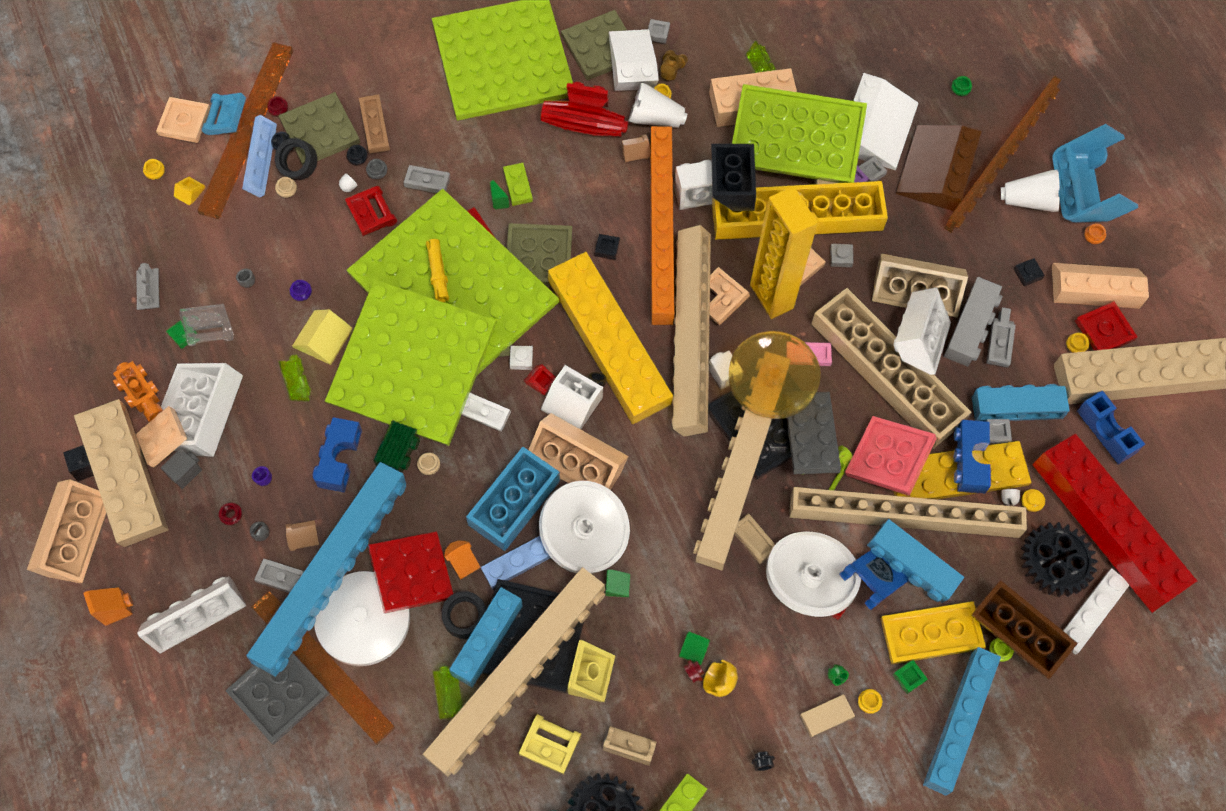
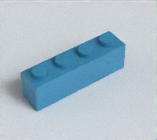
M1049 384L1044 387H1035V385H1025L1023 387L1006 385L1000 388L982 386L977 388L972 395L975 421H986L987 419H1009V421L1063 419L1070 411L1066 386H1057L1056 384Z
M890 519L882 524L867 544L875 556L883 557L887 560L893 570L905 574L914 586L923 588L928 592L927 595L936 602L943 603L947 601L964 579V576Z
M502 587L499 589L449 669L453 677L473 688L523 607L521 598Z

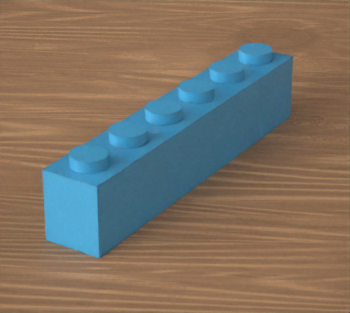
M980 647L971 653L923 786L945 796L953 792L1001 656Z

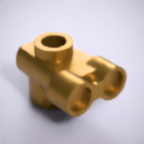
M672 50L666 51L661 66V77L666 80L676 79L678 69L684 68L688 62L687 56L684 54L676 55Z

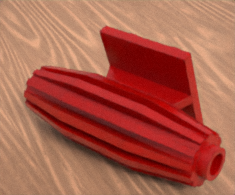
M581 82L567 83L569 101L543 102L541 121L558 128L594 136L621 137L622 133H627L629 121L625 120V116L603 108L609 106L608 90H605L604 87H588Z

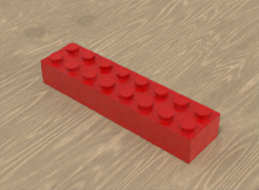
M1076 433L1044 452L1032 464L1151 613L1197 582V579Z

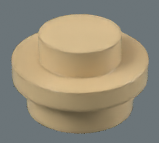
M282 177L277 181L275 189L279 196L287 198L295 194L297 185L293 179Z
M425 453L419 457L417 466L422 474L432 475L439 470L440 460L433 453Z

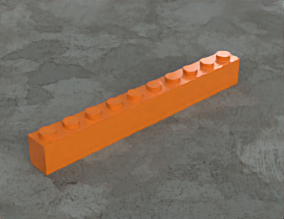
M651 126V325H673L672 127Z

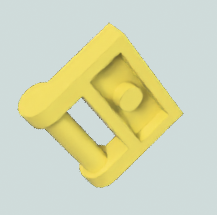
M537 714L519 755L564 775L582 733L577 731L573 733L544 720L543 716ZM539 729H542L569 741L567 747L538 735L537 732Z

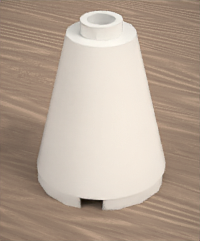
M640 84L629 116L630 122L679 128L680 124L684 125L687 118L684 107L648 84Z
M1050 170L1007 182L1005 187H1001V200H1005V204L1057 212L1059 211V173L1057 170Z

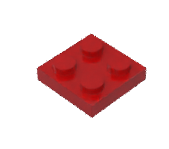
M1115 301L1081 315L1075 320L1082 333L1087 336L1089 344L1094 351L1117 349L1135 341L1138 337Z

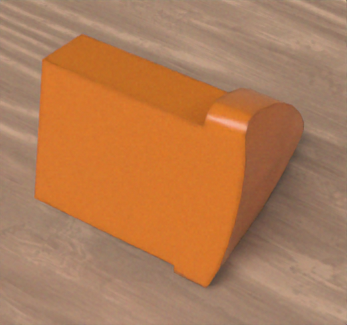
M468 541L450 543L444 554L460 580L481 568L470 549L472 546Z

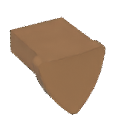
M646 134L639 135L638 138L622 141L625 162L650 158V143Z
M315 520L297 524H285L286 538L290 551L319 545Z

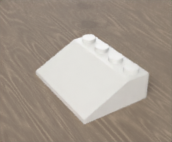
M863 73L854 98L856 102L867 103L858 159L867 161L874 156L883 167L896 170L918 102L886 80Z
M226 363L177 364L161 405L163 410L168 406L175 409L187 436V440L174 451H178L181 448L186 454L190 451L195 456L214 457L243 377L242 374Z
M229 576L226 578L222 577L215 580L212 586L193 592L190 598L171 604L168 610L149 616L147 621L141 624L137 633L141 639L156 651L162 653L246 607V604L235 582Z

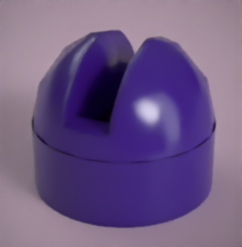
M260 466L253 471L252 479L259 486H267L272 481V474L267 467Z

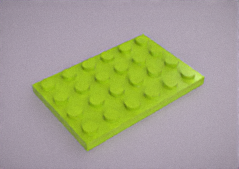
M743 84L732 144H754L755 170L836 183H854L867 103Z

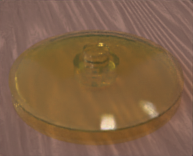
M778 331L758 333L743 341L735 350L728 371L729 385L737 401L751 413L771 419L787 418L804 410L814 399L821 377L819 362L811 348L801 339Z

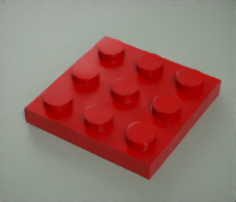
M437 531L370 544L368 546L384 614L446 601L453 595Z

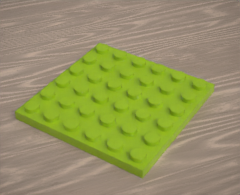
M520 0L432 18L457 121L541 104L544 101L568 98L566 86L567 83H573L549 0Z
M374 279L325 402L388 425L394 420L395 422L417 429L419 436L449 446L497 321Z

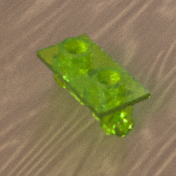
M754 41L746 56L755 73L775 71L774 64L768 63L771 59L766 48L761 44L759 45L757 41Z
M292 355L289 357V361H279L290 400L310 401L309 392L311 388L308 385L306 375H302L304 372L301 363L302 359L298 355Z
M442 666L439 668V671H433L439 718L445 719L455 717L463 708L459 680L451 675L449 666Z

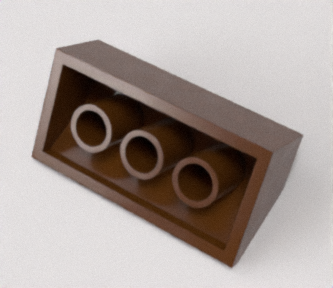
M1001 580L993 587L971 615L1048 680L1078 644Z

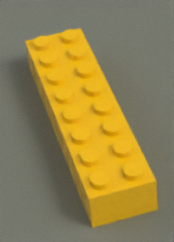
M882 181L794 186L797 192L804 196L806 206L810 212L813 211L817 216L818 225L815 234L884 230L888 216ZM792 186L757 187L754 211H732L712 198L715 240L760 237L769 197Z
M794 186L770 196L768 199L750 282L751 288L771 319L794 309L818 225L816 214L813 211L810 212L806 206L804 196L798 193Z
M587 252L549 269L548 281L559 298L560 303L602 374L606 376V381L632 425L670 406L673 399L671 391Z

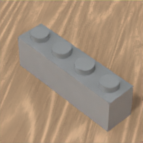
M977 277L943 357L967 367L972 360H977L981 351L978 345L980 342L984 343L988 331L985 330L986 325H991L996 314L992 312L993 308H998L1003 297L999 295L1002 286Z

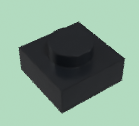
M599 234L595 256L616 260L620 237Z
M1035 258L1017 264L1014 267V271L1023 286L1040 281L1045 276Z

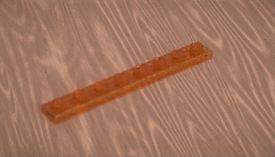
M269 591L251 607L268 625L282 604ZM306 631L302 637L300 647L293 651V653L378 745L395 729L394 725Z

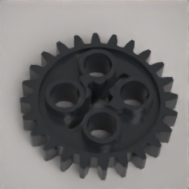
M1048 522L1045 527L1040 525L1036 530H1032L1029 533L1030 536L1024 539L1026 544L1021 547V550L1025 553L1020 556V559L1026 560V562L1021 567L1029 569L1025 576H1033L1034 579L1031 584L1040 583V591L1046 587L1048 588V595L1056 591L1057 597H1060L1063 593L1069 597L1073 592L1078 594L1082 591L1081 588L1084 590L1089 586L1088 583L1094 579L1092 575L1097 572V569L1092 566L1098 560L1091 557L1096 551L1088 549L1092 543H1085L1083 540L1086 535L1084 534L1079 537L1077 535V528L1071 532L1069 524L1062 528L1060 522H1057L1054 527ZM1058 541H1061L1066 548L1061 547ZM1039 550H1042L1047 557H1043ZM1070 551L1076 552L1067 556L1064 560H1058L1052 565L1042 568V565L1050 563L1054 558L1058 559ZM1071 561L1077 564L1078 569L1073 567ZM1052 570L1058 574L1059 578L1052 574Z
M597 773L593 778L588 776L584 781H580L576 785L577 788L571 791L572 796L567 800V803L571 806L566 811H586V808L590 811H641L644 807L636 804L640 799L639 796L633 797L631 795L634 788L629 790L625 788L627 781L619 784L618 776L610 780L609 773H606L602 778ZM603 794L607 796L608 801L604 799Z

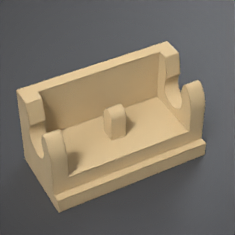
M610 727L603 745V751L650 766L657 742Z

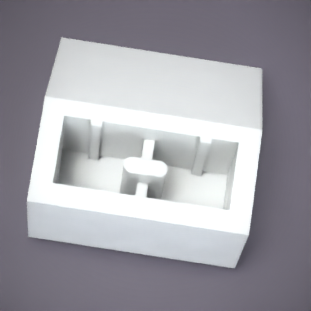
M565 365L553 381L541 410L547 414L552 413L573 426L582 429L602 400L603 387Z

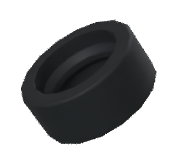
M290 138L284 140L275 152L276 168L281 174L291 179L302 180L308 178L317 167L318 157L316 150L311 144L301 139ZM295 147L304 149L306 155L305 163L298 171L290 170L287 165V156Z
M468 591L457 592L445 601L442 608V621L446 630L452 636L460 639H469L486 612V607L483 600L476 594ZM461 602L472 603L478 610L477 622L465 629L456 627L451 621L453 607Z

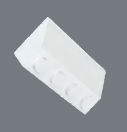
M937 287L912 292L910 300L907 302L905 314H903L901 326L898 328L897 337L894 340L895 351L899 352L902 361L930 375L936 373L951 324Z

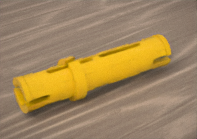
M430 239V242H426L432 275L430 278L431 285L434 288L435 300L446 302L449 300L447 291L448 278L444 273L440 241L438 239Z

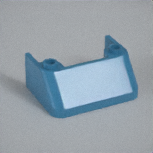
M1107 124L1060 146L1053 154L1054 170H1057L1059 173L1058 194L1062 216L1070 222H1108L1138 208L1137 203L1121 194L1100 202L1094 169L1105 163L1107 147L1125 139L1123 134Z

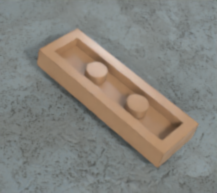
M379 94L359 98L369 153L390 150Z

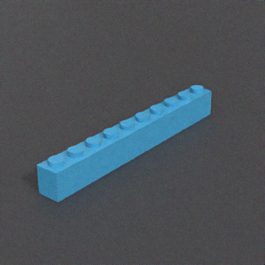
M381 462L378 464L246 655L253 665L275 677L279 671L282 672L286 668L289 661L288 658L293 651L300 647L302 637L306 631L313 628L317 615L327 607L329 597L333 591H337L343 581L342 578L347 571L354 567L358 554L366 549L371 535L379 530L381 520L385 514L391 512L398 495L401 496L404 493L406 481L403 473Z

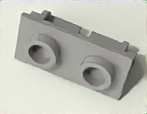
M142 263L138 271H136L137 310L158 308L159 269H151L149 264Z

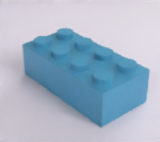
M522 447L466 516L468 526L505 552L560 482V472Z

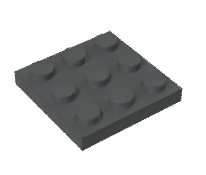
M293 653L288 658L289 661L286 668L282 672L279 671L276 677L254 665L226 690L228 695L273 745L330 694Z

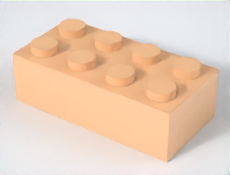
M790 68L711 79L709 94L716 125L721 127L736 124L743 84L797 92Z

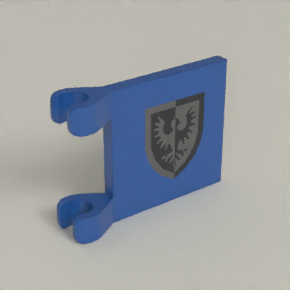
M871 550L847 565L839 573L844 581L857 573L874 592L870 599L865 602V605L870 610L909 581L905 574L893 570L887 560L883 557L875 556Z

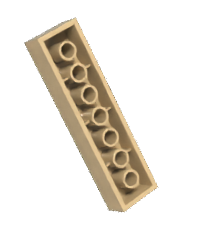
M848 288L815 312L812 325L913 428L936 435L937 439L932 447L933 449L949 437L962 420L968 419L972 412L934 374L930 375L902 361L899 352L897 353L894 348L896 336Z
M1226 338L1066 353L1060 355L1054 364L1059 386H1066L1068 404L1084 403V401L1102 390L1110 400L1226 389Z

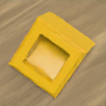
M187 177L175 184L174 197L187 205H191L203 192L205 185L191 177Z

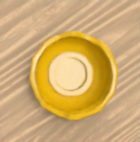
M721 660V664L712 663L703 680L705 692L716 697H724L731 693L738 680L736 667L725 660Z

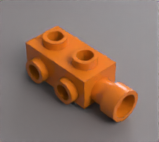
M133 361L119 364L116 368L117 371L113 373L116 377L113 380L114 384L120 392L125 390L127 396L124 399L131 409L136 407L151 422L163 411L161 406L157 404L160 401L156 396V393L159 392L152 380L149 382L145 380L144 377L148 374L141 364L136 366Z

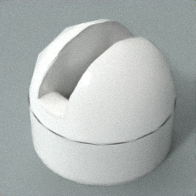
M344 174L339 180V186L345 192H351L358 186L348 174Z
M1001 490L1003 503L1010 506L1011 501L1013 506L1016 505L1020 499V490Z

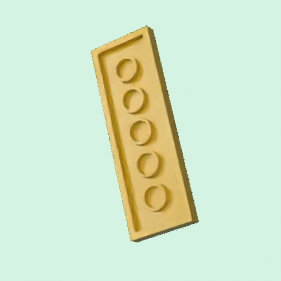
M1020 441L988 445L985 451H972V456L977 462L990 464L991 487L987 492L1024 487L1032 483ZM954 451L929 454L910 496L894 491L895 496L935 500L977 493L958 492V484L954 483V473L957 470V462H954Z

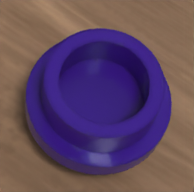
M296 280L290 287V295L297 301L308 299L312 293L310 284L304 280Z

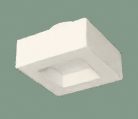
M511 346L510 369L532 370L533 346Z

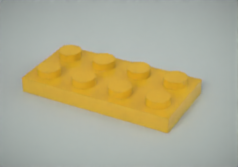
M974 601L882 616L880 619L891 665L912 660L916 661L971 652L978 647L985 649L986 645L980 623L971 616L976 609Z

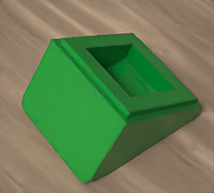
M492 180L490 187L493 208L495 210L509 208L508 195Z
M607 569L606 596L629 597L630 574Z
M688 632L679 657L685 660L691 659L693 663L698 661L701 665L710 640Z

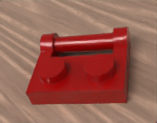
M380 186L372 187L345 199L362 236L386 226L391 227L397 223L396 216L391 213L382 196L383 191ZM369 199H375L384 217L378 219Z

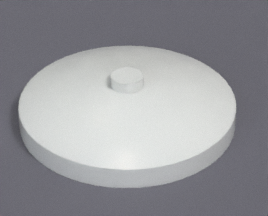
M575 481L560 487L546 500L540 514L539 532L546 552L559 566L574 573H578L583 567L593 574L609 568L619 560L628 544L630 525L625 507L610 489L591 481Z
M798 532L784 537L773 547L766 566L767 580L776 597L790 609L808 616L824 617L843 611L853 602L861 582V578L857 573L846 581L839 575L847 565L856 561L853 554L836 539L817 532Z
M362 571L347 574L342 578L343 581L337 591H333L329 597L327 607L317 615L314 624L315 632L322 647L336 660L352 666L373 665L390 657L403 643L410 625V609L384 614L374 572Z

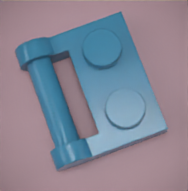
M242 93L228 95L212 94L210 100L212 104L206 123L202 126V132L207 135L236 132L246 97ZM221 106L220 113H219V116H218V119H217V123L215 124V120H216V117H217V114H218V110H219V107Z

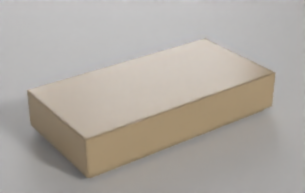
M747 514L738 521L734 534L758 563L761 564L769 558L775 546L774 542L750 514Z
M843 694L802 713L800 717L810 737H814L853 719L855 715Z

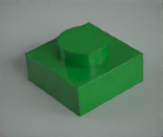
M184 318L166 331L181 349L199 336Z
M914 660L893 674L906 694H909L928 680Z

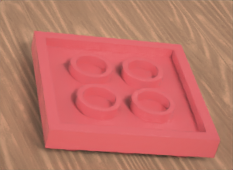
M872 416L845 473L848 477L910 496L937 439L936 435Z

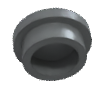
M380 159L369 161L366 167L368 176L372 179L383 178L387 174L385 162Z

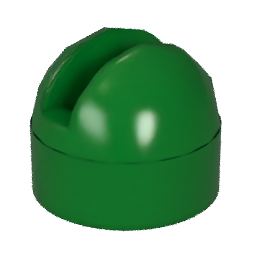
M834 664L832 669H828L827 674L829 680L835 686H839L848 679L849 672L843 666Z

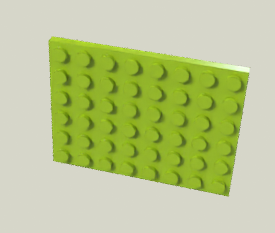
M443 188L347 269L348 274L368 294L375 279L435 299L434 288L430 281L432 275L426 242H430V239H438L440 241L444 273L448 278L447 291L449 300L444 303L497 321L477 375L500 356L503 350L508 346L510 347L560 302L559 298Z

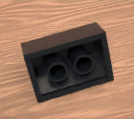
M711 144L712 198L732 211H754L756 202L754 144Z

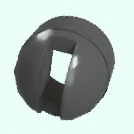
M242 269L237 273L236 280L242 287L249 288L254 285L255 276L250 269Z
M255 522L250 527V535L256 541H264L270 534V530L264 522Z

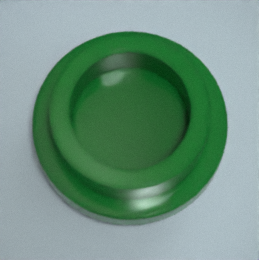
M959 76L952 82L951 88L955 94L966 96L972 90V83L968 77Z

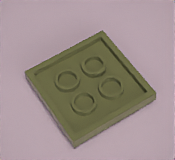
M615 10L561 31L563 40L587 81L613 71L609 31H627Z
M335 92L278 115L290 138L301 139L313 146L317 153V161L348 149L353 145L360 144V139ZM295 147L294 149L302 165H304L305 151L300 147Z
M509 223L507 250L545 286H550L548 270L571 259L572 226Z

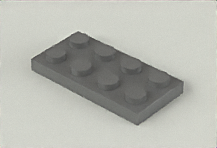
M830 392L785 393L784 401L794 474L840 473L841 464Z

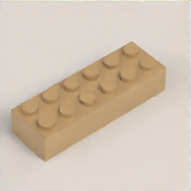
M118 399L74 415L116 542L126 547L168 531V526L126 406Z

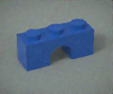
M1102 390L1084 401L1077 412L1119 465L1137 454L1145 443L1132 427L1123 429L1118 425L1114 418L1116 407Z
M333 417L331 425H327L325 430L326 442L325 445H321L319 451V458L321 459L319 465L315 466L313 471V479L318 488L345 493L351 471L347 464L337 462L336 457L343 450L357 451L362 434L359 422Z
M962 420L958 427L954 429V441H957V448L954 451V462H957L954 483L958 484V492L985 494L991 487L990 464L977 462L972 456V451H985L990 444V422Z

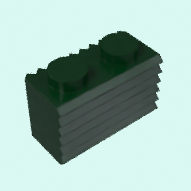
M392 420L373 460L376 467L381 462L401 473L407 470L411 463L410 455L413 450H417L420 443L417 429Z

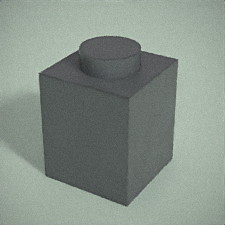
M181 448L161 467L166 476L181 489L202 471L197 464L200 460L192 452L189 451L186 454Z

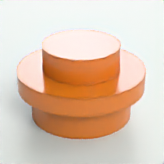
M1095 223L1085 229L1084 236L1088 242L1100 244L1106 238V229L1101 224Z

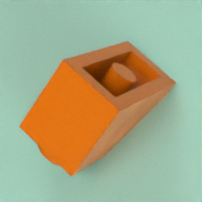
M119 587L90 590L83 593L90 614L105 626L133 615L131 606H133L132 598L129 593L123 592Z

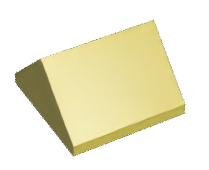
M330 309L314 310L292 346L331 365L353 329Z
M579 640L568 683V694L605 702L615 655L583 640Z

